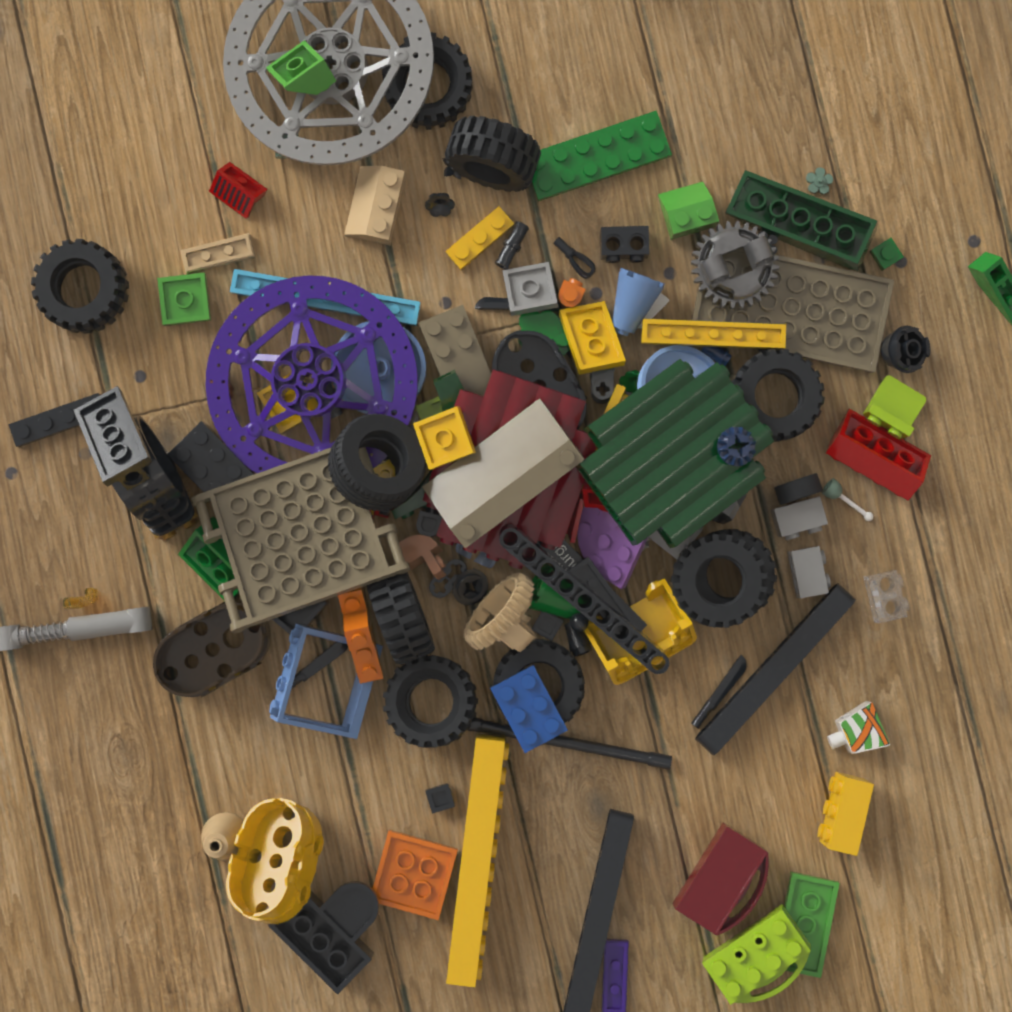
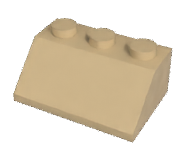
M360 166L345 236L391 246L406 182L405 171L386 166Z

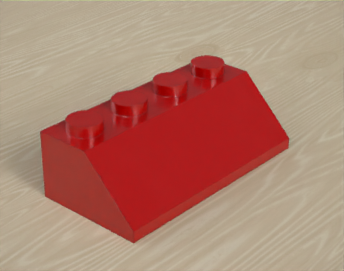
M850 408L844 415L826 450V454L834 460L842 462L855 472L861 473L874 483L887 488L895 495L907 501L923 484L931 458L930 454L902 438L897 439L888 433V430L881 426L873 425L867 418Z

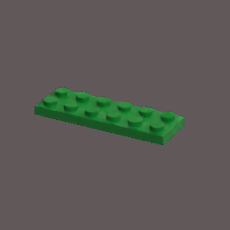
M657 110L541 149V156L532 180L538 202L671 157L672 153Z

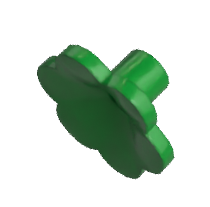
M627 371L625 376L620 377L619 383L626 387V392H635L637 390L639 371Z

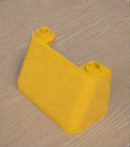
M665 578L650 583L645 592L646 598L630 606L647 624L642 630L643 633L663 649L668 658L696 641L697 635L693 623L677 605L678 602L675 596H673L672 589ZM589 621V625L584 632L613 684L625 683L648 670L593 622ZM635 642L633 645V649H642L645 645V642ZM654 657L651 664H659L663 661V657Z

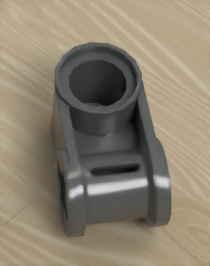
M615 368L590 372L591 397L596 403L605 404L610 400L614 390ZM600 387H604V391H607L605 396H600V392H598Z

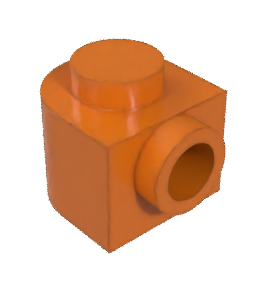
M570 278L569 281H563L558 293V302L562 308L579 306L586 290L582 288V282Z

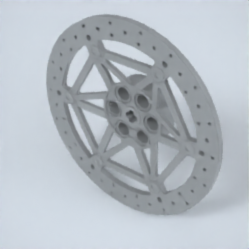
M243 0L232 19L226 36L223 56L224 79L229 98L237 115L246 128L265 146L284 157L313 165L346 164L364 159L383 150L402 135L414 121L427 98L434 70L432 36L426 17L417 0H386L399 15L407 31L410 46L405 48L398 46L374 7L372 0H282L284 5L256 54H248L252 34L263 14L276 0ZM351 1L332 28H326L304 6L305 3ZM357 10L354 32L350 34L342 28ZM365 10L369 11L391 49L360 45L359 41ZM298 11L317 28L316 31L308 36H305ZM289 13H291L300 43L305 40L314 50L317 44L324 43L323 49L315 51L325 60L328 67H331L330 64L335 63L333 69L330 70L336 82L318 95L309 94L315 100L301 112L300 109L306 93L298 92L292 110H288L266 73L267 66L288 52L282 51L266 55ZM342 42L348 43L345 49H338ZM366 56L385 57L386 59L368 66ZM356 61H357V62H360V65H359L358 68H356V69H351V68H350V65H351L353 62H356ZM391 66L369 107H366L362 88L366 83L368 75ZM401 66H410L409 76L401 97L393 109L377 123L373 116ZM257 72L284 115L285 120L281 126H277L271 121L257 104L250 88L248 73ZM341 83H349L346 89H338ZM355 96L357 98L359 110H357L352 104L348 102ZM323 103L340 104L353 115V117L305 119ZM359 126L362 131L361 134L351 138L336 141H315L297 136L301 128Z

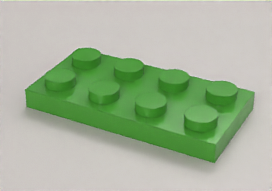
M791 871L784 907L811 944L809 957L800 974L821 978L840 883L835 880ZM791 964L786 971L794 972L797 964Z

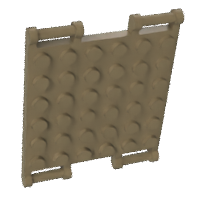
M366 447L359 448V457L364 467L370 473L378 476L373 470ZM331 448L217 487L191 498L203 528L204 534L202 537L204 543L211 544L223 538L235 579L218 586L229 613L232 633L242 632L251 626L410 571L409 563L404 559L396 536L397 528L395 524H388L376 529L370 510L355 506V504L346 500L334 486L328 469V457ZM209 501L212 503L219 528L213 530L205 505ZM387 537L396 563L395 565L388 566L379 538ZM236 589L239 590L247 616L244 619L240 618L233 596V591Z

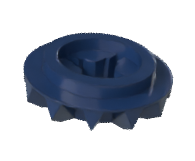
M731 427L720 435L717 442V450L725 463L731 466H742L750 462L756 453V441L751 436V432L746 431L743 427ZM736 439L738 443H745V446L740 449V453H738L737 449L728 448L735 444Z

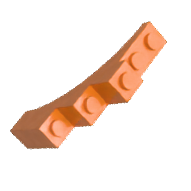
M364 586L338 595L343 613L344 634L349 651L352 654L360 684L384 679Z

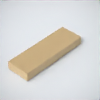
M249 233L180 250L186 274L255 258Z

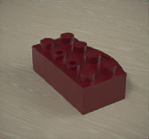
M723 822L672 903L675 910L716 936L732 929L747 917L763 893L769 869L768 852L762 846ZM760 870L759 880L751 898L735 916L729 917L732 910L747 893L756 871Z

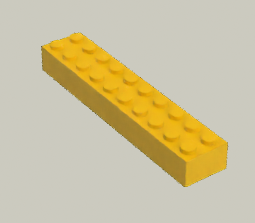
M476 735L446 984L475 987L476 980H481L483 959H479V955L484 956L486 935H482V931H487L489 911H485V906L490 907L492 887H488V882H493L495 863L490 862L491 857L496 858L498 839L493 838L494 833L499 834L501 815H496L497 809H502L503 791H499L500 784L505 785L506 767H502L503 760L508 761L509 743H505V737Z

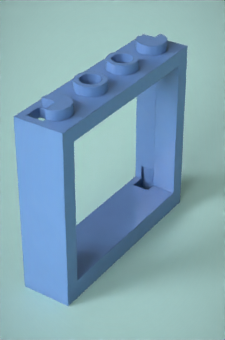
M296 623L289 636V650L283 657L282 664L284 668L282 675L278 677L276 682L277 693L275 700H272L270 704V718L283 724L357 739L373 681L360 684L357 673L342 725L285 713L306 635L347 644L345 635ZM376 643L378 655L380 658L383 646Z

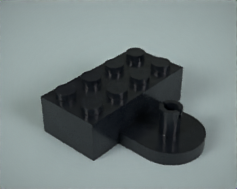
M351 881L341 885L324 903L311 891L308 902L293 918L283 923L269 924L268 926L338 995L372 960L374 952L359 937L375 921L379 911V900L377 894L369 885L359 881Z

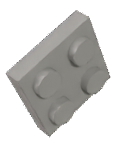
M549 262L502 270L511 316L558 308Z

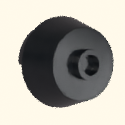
M908 325L899 327L888 335L882 343L881 353L883 360L888 366L903 373H912L921 369V365L926 357L930 356L931 352L928 337L924 338L922 333L918 331L919 328Z

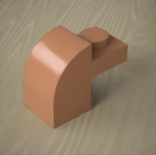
M412 535L399 542L404 559L409 563L410 570L426 562L432 574L438 580L447 575L443 569L446 567V564L439 555L443 549L432 538L426 535Z

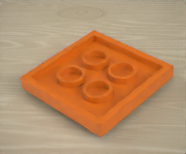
M389 830L372 888L377 894L379 904L439 920L458 848Z

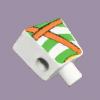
M869 701L861 703L836 719L835 724L838 732L827 736L832 749L845 745L847 752L851 754L890 745L874 705Z

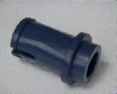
M704 346L701 350L712 360L718 362L719 365L726 366L732 357L729 354V350L725 351L720 347Z

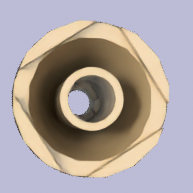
M228 812L212 816L203 826L201 833V842L205 853L220 861H229L231 853L237 855L239 847L234 846L237 833L242 827L243 820L236 814Z

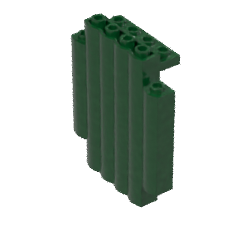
M679 359L584 428V431L595 444L597 450L575 467L632 546L638 545L657 530L669 548L677 547L766 479L764 475L765 469L757 460L751 459L750 462L742 466H731L725 463L719 456L717 450L718 439L726 429L731 427H743L746 431L751 432V436L756 441V453L753 457L772 444L774 440L771 429L759 421V414L756 408L746 403L743 390L731 382L728 369L724 365H719L718 362L693 377V369L690 364ZM736 439L735 444L728 448L737 449L738 453H740V449L745 446V443H738Z

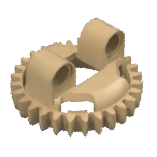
M513 573L511 576H507L506 579H502L499 584L495 585V588L489 590V593L478 603V607L473 610L472 616L469 617V621L465 624L466 628L463 634L465 641L475 650L487 648L493 645L495 641H503L512 650L515 649L518 652H522L536 638L535 632L527 625L532 619V615L527 609L532 603V591L535 589L533 581L524 574ZM490 614L494 616V619L482 628Z

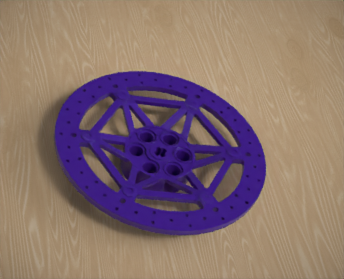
M299 276L280 280L263 287L246 298L232 311L221 326L212 344L207 362L205 386L210 415L221 439L244 465L252 471L260 473L288 463L270 455L255 444V441L261 435L310 454L331 448L334 443H330L331 411L335 407L368 411L367 414L392 416L409 426L416 406L418 372L414 351L404 328L395 315L378 298L357 285L337 278ZM299 293V297L296 298L295 294ZM321 299L342 304L361 314L369 323L361 329L308 309L307 300ZM290 303L291 312L247 349L239 346L243 336L259 318L281 305ZM312 318L355 334V336L325 348L320 346L309 319ZM292 321L294 322L291 344L288 349L280 355L256 353L258 349ZM301 323H303L311 343L298 344ZM378 323H382L381 328L377 327ZM379 337H382L386 343L394 367L395 389L392 402L383 400L373 343ZM358 343L347 359L341 363L336 357L335 352ZM365 348L368 354L374 396L369 395L346 378V371ZM229 349L232 350V353H231V354H228V353H227V351H228ZM303 351H309L310 359L305 363H301L299 360L300 354ZM326 359H332L333 367L329 371H323L322 362ZM255 361L275 363L270 373ZM232 363L240 364L250 418V423L243 428L236 417L230 397L229 382ZM285 366H290L292 370L288 378H282L281 370ZM250 368L269 380L273 391L272 396L259 416H257ZM312 375L311 378L314 379L313 384L308 383L306 387L307 383L304 382V378H309ZM332 382L336 383V393L328 395L326 393V386ZM346 388L355 392L368 403L343 401L342 398ZM289 390H294L296 393V397L292 402L285 400V393ZM316 398L318 400V407L310 411L307 403L310 399ZM277 401L286 409V411L265 421ZM393 410L397 411L396 415H392ZM295 414L299 415L314 446L270 431L269 428ZM323 416L322 442L310 421L312 417ZM243 436L246 437L245 441H242ZM366 447L373 468L388 457L379 449Z

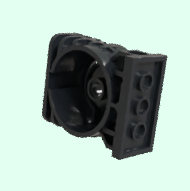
M118 386L74 409L102 482L107 487L113 486L129 511L138 520H142L154 535H165L192 519L195 512L194 506L174 461L167 455L168 451H166L147 422L140 415L133 417L123 392Z

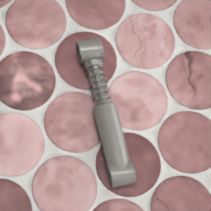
M150 606L69 617L64 623L61 621L59 624L53 622V625L47 623L46 626L42 624L38 627L34 625L31 628L29 626L21 627L20 624L0 627V651L23 648V645L34 644L36 641L38 643H41L43 640L48 642L49 639L54 641L55 639L61 640L64 638L77 641L124 633L153 630Z

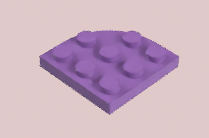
M585 506L582 510L577 537L583 557L588 556L605 580L620 589L626 588L648 537L638 545L632 546L608 512L598 508H585Z

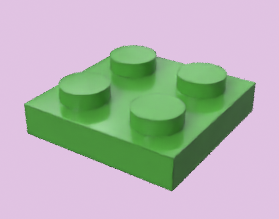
M204 272L157 278L163 326L211 321L207 278Z

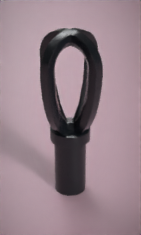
M561 237L554 241L553 244L565 254L574 270L582 278L588 279L595 273V264L587 256L571 248ZM573 256L588 265L591 271L589 273L583 271L575 262Z

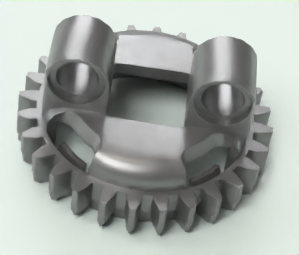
M727 221L725 229L718 224L716 227L717 232L710 228L708 230L710 237L704 234L701 237L704 244L700 242L696 244L700 251H693L692 253L694 257L698 258L691 261V265L697 266V268L691 271V274H698L699 276L693 282L694 284L700 282L702 284L698 291L706 289L707 293L704 298L707 299L712 295L714 297L712 304H715L718 299L721 300V308L728 302L730 303V309H733L736 303H738L740 309H743L745 301L750 307L753 305L752 298L760 302L762 299L759 293L767 296L769 292L765 287L773 288L774 286L769 280H775L778 277L775 273H772V271L779 269L778 265L773 264V262L779 259V256H774L773 254L776 247L770 246L769 243L772 240L764 236L765 232L759 235L756 234L757 226L752 230H748L749 223H746L743 228H740L739 221H736L734 227ZM712 244V249L709 252L708 258L702 261L703 259H705L706 254L709 250V246ZM743 247L753 271L729 279L731 276L722 255ZM764 269H765L764 276H763V278H762V280H761V282H760V279H761V277H762V275H763V272H764ZM715 287H720L726 291H730L734 296L732 298H728L729 294H725L719 290L717 292H714L713 289Z

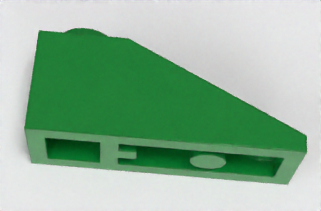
M985 252L971 263L968 268L978 286L1012 325V275L1002 257Z

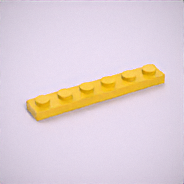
M642 319L641 344L785 349L786 324Z

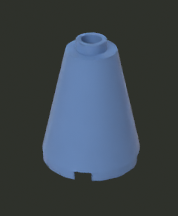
M620 268L612 320L613 326L616 327V333L628 336L629 333H635L642 319L645 318L664 289L665 283Z

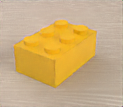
M835 772V777H831L829 782L830 798L825 801L823 807V814H826L824 823H821L818 828L819 841L828 849L858 856L873 792V783L864 778Z

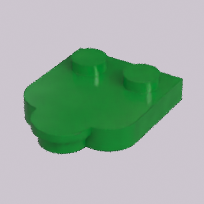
M536 311L521 314L519 318L521 331H535L544 334L551 340L553 339L563 356L570 351L561 320L554 312L543 311L539 313ZM518 340L519 345L522 347V342Z

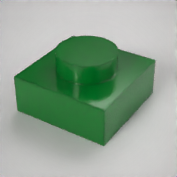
M892 238L869 251L882 271L904 257Z

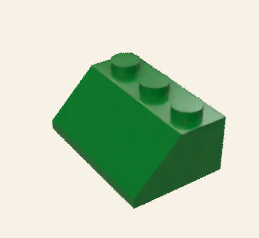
M214 516L211 517L210 521L213 530L218 529L217 519ZM201 525L195 529L178 555L224 600L218 586L235 579L223 538L218 539L214 543L205 544ZM238 589L233 591V596L235 598L239 594Z

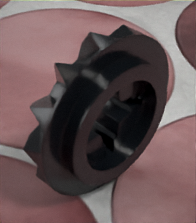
M475 568L470 570L464 569V572L461 574H456V580L452 583L453 591L451 593L463 605L476 604L485 597L488 591V579L482 571ZM465 582L472 583L475 591L468 589L465 586Z

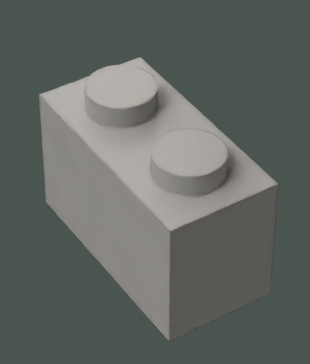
M820 496L770 510L777 536H785L786 540L800 537L799 532L808 530L809 534L822 531V525L828 524Z
M820 546L788 551L796 598L801 599L829 593L828 588L831 587L828 573L825 574L823 564H826V556L824 551L820 550Z

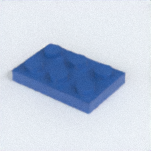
M534 665L490 688L524 753L568 731Z

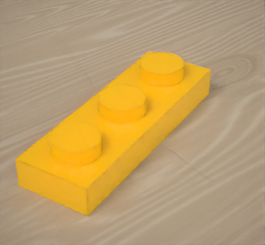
M498 206L447 249L445 253L461 271L514 226V223Z

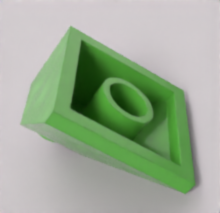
M305 40L266 67L267 71L287 91L318 95L336 82L325 60Z

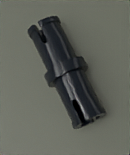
M516 221L508 239L503 241L504 247L495 261L498 267L504 270L509 269L516 252L520 251V244L529 230V227L524 223Z

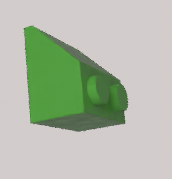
M704 182L658 194L670 240L715 228L719 223L713 198Z

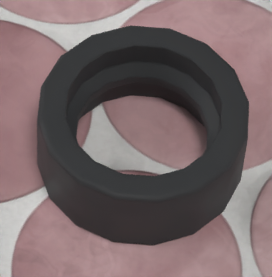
M817 473L774 487L780 505L823 491Z

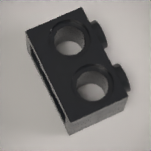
M649 226L601 227L600 260H606V263H619L620 259H630L632 263H640L648 258ZM638 240L642 243L643 248L634 250L630 246V242ZM608 241H616L619 248L615 251L609 250L606 246Z

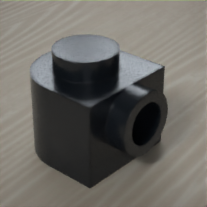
M426 508L425 512L419 511L416 526L421 535L428 537L436 536L442 520L438 510Z

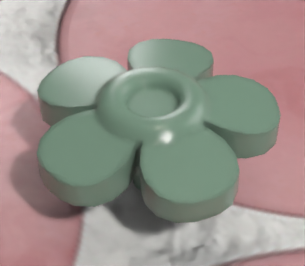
M822 167L817 168L815 174L808 173L806 181L811 183L808 190L813 194L818 189L821 194L828 193V185L833 182V176L831 174L825 175V169Z

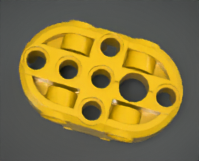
M267 799L255 805L248 812L241 829L236 835L234 846L239 847L237 855L231 853L226 889L231 904L243 916L266 924H279L293 918L308 902L311 894L310 886L316 873L318 856L324 846V838L320 822L310 809L288 799ZM294 812L295 817L291 819V815ZM291 830V843L283 847V837ZM261 853V859L259 862H257V858ZM282 858V864L278 867V862ZM275 882V883H276V887H275V889L272 891V890H271V887H272L273 883Z

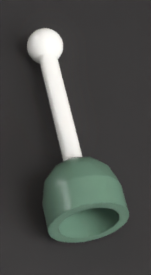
M832 478L825 485L822 494L827 498H841L861 513L866 521L873 520L874 516L871 512H866L842 494V486L837 480Z

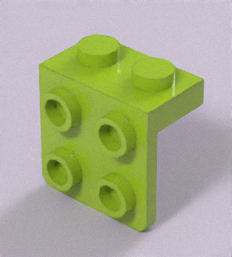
M888 375L882 380L862 415L866 416L867 420L873 425L882 426L889 430L888 433L893 437L904 439L912 434L914 430L912 424L924 406L926 397Z

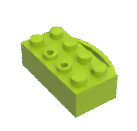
M781 904L705 955L702 964L730 1005L733 1003L757 1002L778 994L797 978L807 962L811 951V944L786 908ZM791 964H797L796 970L782 984L764 993L751 995L750 992L752 990L772 983Z

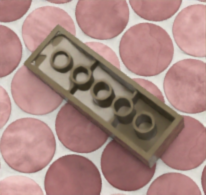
M460 305L419 322L440 376L455 369L465 390L484 396L491 372L464 306Z

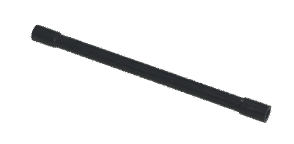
M476 717L472 719L471 727L468 730L517 739L510 725L485 721ZM558 735L543 743L643 763L670 770L672 763L671 755L644 752Z

